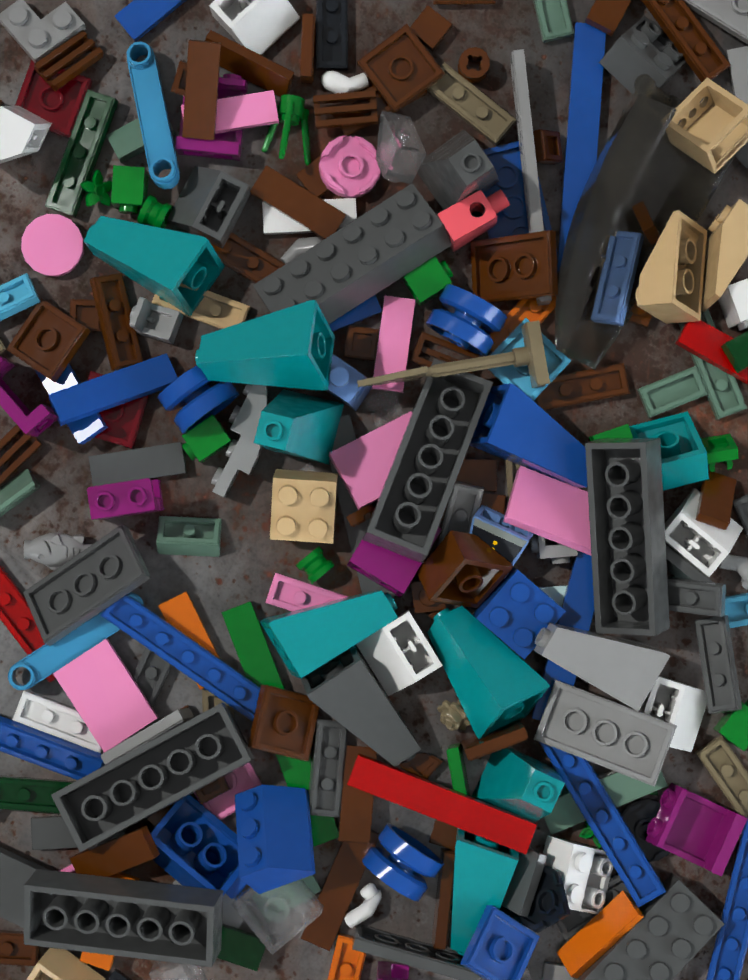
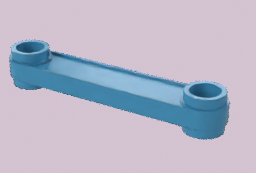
M135 42L127 50V63L149 174L154 184L159 188L165 190L172 189L180 180V171L157 58L152 47L148 44ZM147 55L145 60L136 62L140 56ZM171 169L168 176L158 177L162 170Z
M128 593V595H130L135 600L144 605V602L139 595L135 593ZM100 612L53 645L45 644L15 663L8 672L9 683L17 690L32 688L121 629L102 617V612ZM20 667L27 668L31 674L30 681L26 685L18 683L15 678V673Z

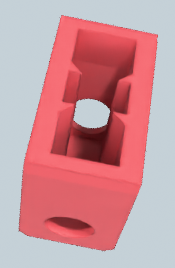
M501 189L487 198L482 190H479L438 213L437 216L444 224L452 245L450 247L453 252L497 225V213L509 207L510 203ZM473 212H480L483 216L474 217L471 214Z

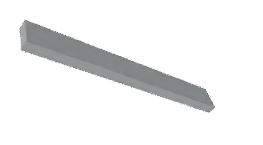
M524 49L511 52L510 67L529 233L544 231L525 54ZM551 296L536 298L538 306L548 305L552 301Z

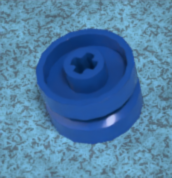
M447 284L439 299L442 305L449 311L433 309L426 321V325L454 345L465 350L468 349L477 355L487 356L494 342L491 336L484 330L500 332L508 318L507 315L473 293Z
M195 366L168 385L158 395L157 399L166 411H174L184 406L176 414L174 423L182 434H185L211 415H217L240 395L231 382H220L214 385L217 381H208L202 370Z
M387 823L378 836L380 844L385 849L370 847L363 857L362 863L386 885L413 901H419L428 889L427 883L421 875L435 878L444 863L419 840L402 829Z

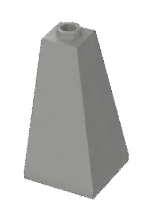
M549 623L547 628L543 627L535 639V652L636 711L640 710L670 658V655L647 643Z

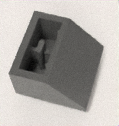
M644 16L619 37L599 63L645 105L687 62L682 57L683 54L679 53L674 46V43L662 32L660 26Z
M195 165L167 218V222L191 234L203 236L211 244L223 249L251 196L250 186L222 171Z

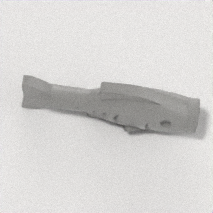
M60 532L48 533L33 540L24 541V559H32L55 571L92 544H84L85 536L83 534L70 536Z

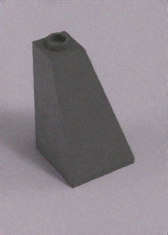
M465 130L459 132L413 165L443 210L479 190L485 192L499 182L493 164L477 141Z
M355 645L301 678L306 694L314 704L394 767L400 763L409 762L421 750L413 733Z

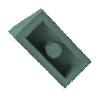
M138 118L106 135L121 164L145 151ZM170 123L171 131H172V136H173V135H175L176 133H175V131H174V129H173V127H172V125H171V123Z
M29 469L23 470L0 487V517L41 488V484Z
M159 516L156 539L158 554L219 557L222 519Z

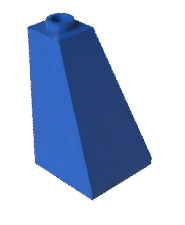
M509 383L492 386L470 446L574 487L587 488L585 446L516 385Z

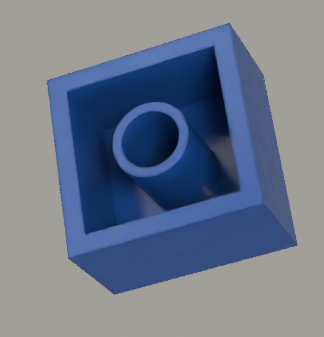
M513 567L506 578L499 583L474 612L473 616L525 660L536 647L535 639L543 627L547 628L549 623L556 624L566 611L518 569Z

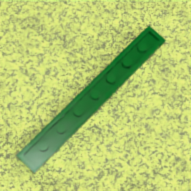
M252 601L221 612L245 676L260 687L261 685H269L285 690ZM276 754L287 786L305 788L309 792L311 755H309L308 761H301ZM310 815L313 847L339 837V829L334 817Z

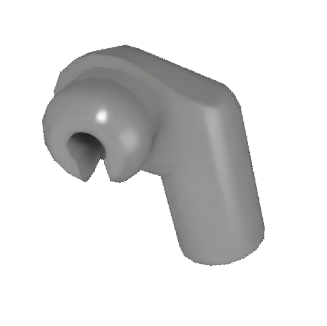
M319 237L299 238L280 259L287 264L323 240Z
M728 554L719 565V568L737 571L742 577V586L748 590V558Z

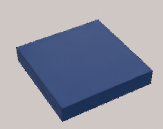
M487 905L460 964L485 980H521L540 936L496 907Z

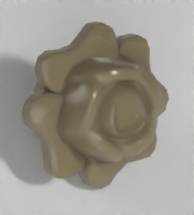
M459 699L457 702L452 703L444 700L442 705L438 706L437 710L441 713L440 721L448 730L461 729L465 731L467 726L471 725Z

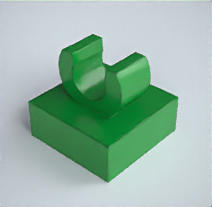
M731 434L701 438L707 451L710 471L715 472V464L718 462H724L727 470L732 469V460L739 458L738 447Z

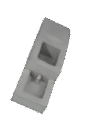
M247 384L243 391V394L247 397L242 407L236 405L228 422L232 423L230 430L241 436L238 441L232 440L225 456L229 457L224 469L218 467L211 481V484L215 485L212 492L224 498L227 497L239 471L241 470L248 475H252L258 462L262 447L255 444L254 439L261 411L269 404L267 386Z

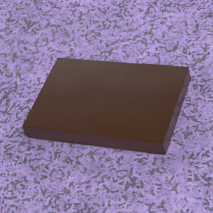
M547 230L471 241L472 289L474 295L489 303L558 295L556 231Z

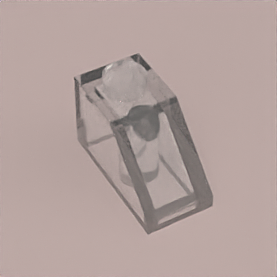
M382 111L376 152L377 164L384 179L394 183L404 182L411 184L427 153L410 116Z

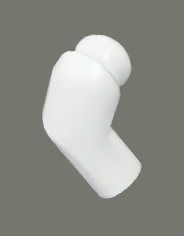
M332 70L324 72L321 76V83L324 88L334 94L358 92L369 87L368 79L364 73L349 78Z
M369 883L364 886L360 894L365 900L360 906L346 913L344 920L350 928H354L372 917L382 899L381 890H377L375 884Z

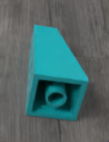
M100 216L98 221L89 228L83 240L93 255L188 316L192 315L204 298L205 291H209L225 267L210 241L203 236ZM182 283L191 289L184 288L179 285Z
M309 300L202 335L200 347L195 353V361L197 367L202 370L208 381L323 391L328 390L335 335L317 301Z
M283 389L261 411L254 443L271 451L330 465L328 455L333 450L344 404Z
M374 590L264 618L259 622L290 674L303 678L396 620L398 616L394 611L397 609V605L388 592L384 594L382 590Z
M463 606L451 611L449 608H446L434 616V623L427 632L477 738L480 740L526 717L550 687L547 681Z
M507 747L491 753L471 797L529 820L537 821L552 813L565 782L553 767L511 747Z
M457 828L455 844L450 949L463 956L486 906L492 905L500 910L519 861V852Z

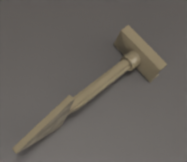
M539 320L526 322L521 326L525 347L514 348L512 352L435 364L430 367L424 366L357 381L358 387L416 381L423 377L437 378L514 365L515 368L528 366L532 388L543 387L546 384H550Z

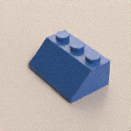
M262 784L235 795L239 878L258 894H262L316 874L308 790L305 788Z
M191 795L175 802L160 822L150 831L160 853L159 856L152 860L182 886L223 890L224 896L238 878L237 834Z

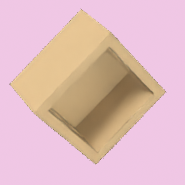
M706 78L662 121L670 143L714 174L748 142V104L709 78Z
M276 469L272 485L270 539L333 544L336 523L338 473Z

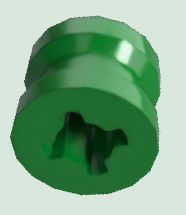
M149 195L139 212L137 223L165 229L168 224L167 218L174 206L169 203L162 204L158 202L155 196Z
M318 546L295 566L308 575L307 580L312 585L334 567L335 564L332 560H327L323 556V549Z

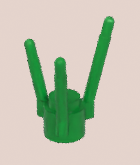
M281 95L280 104L276 105L278 118L284 124L279 158L284 159L291 125H298L300 120L305 165L308 166L311 163L308 129L309 110L304 109L305 99L296 95ZM278 123L270 125L262 152L266 153L268 151Z

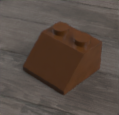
M451 530L419 568L417 574L429 601L478 609L512 570L513 566L478 536Z

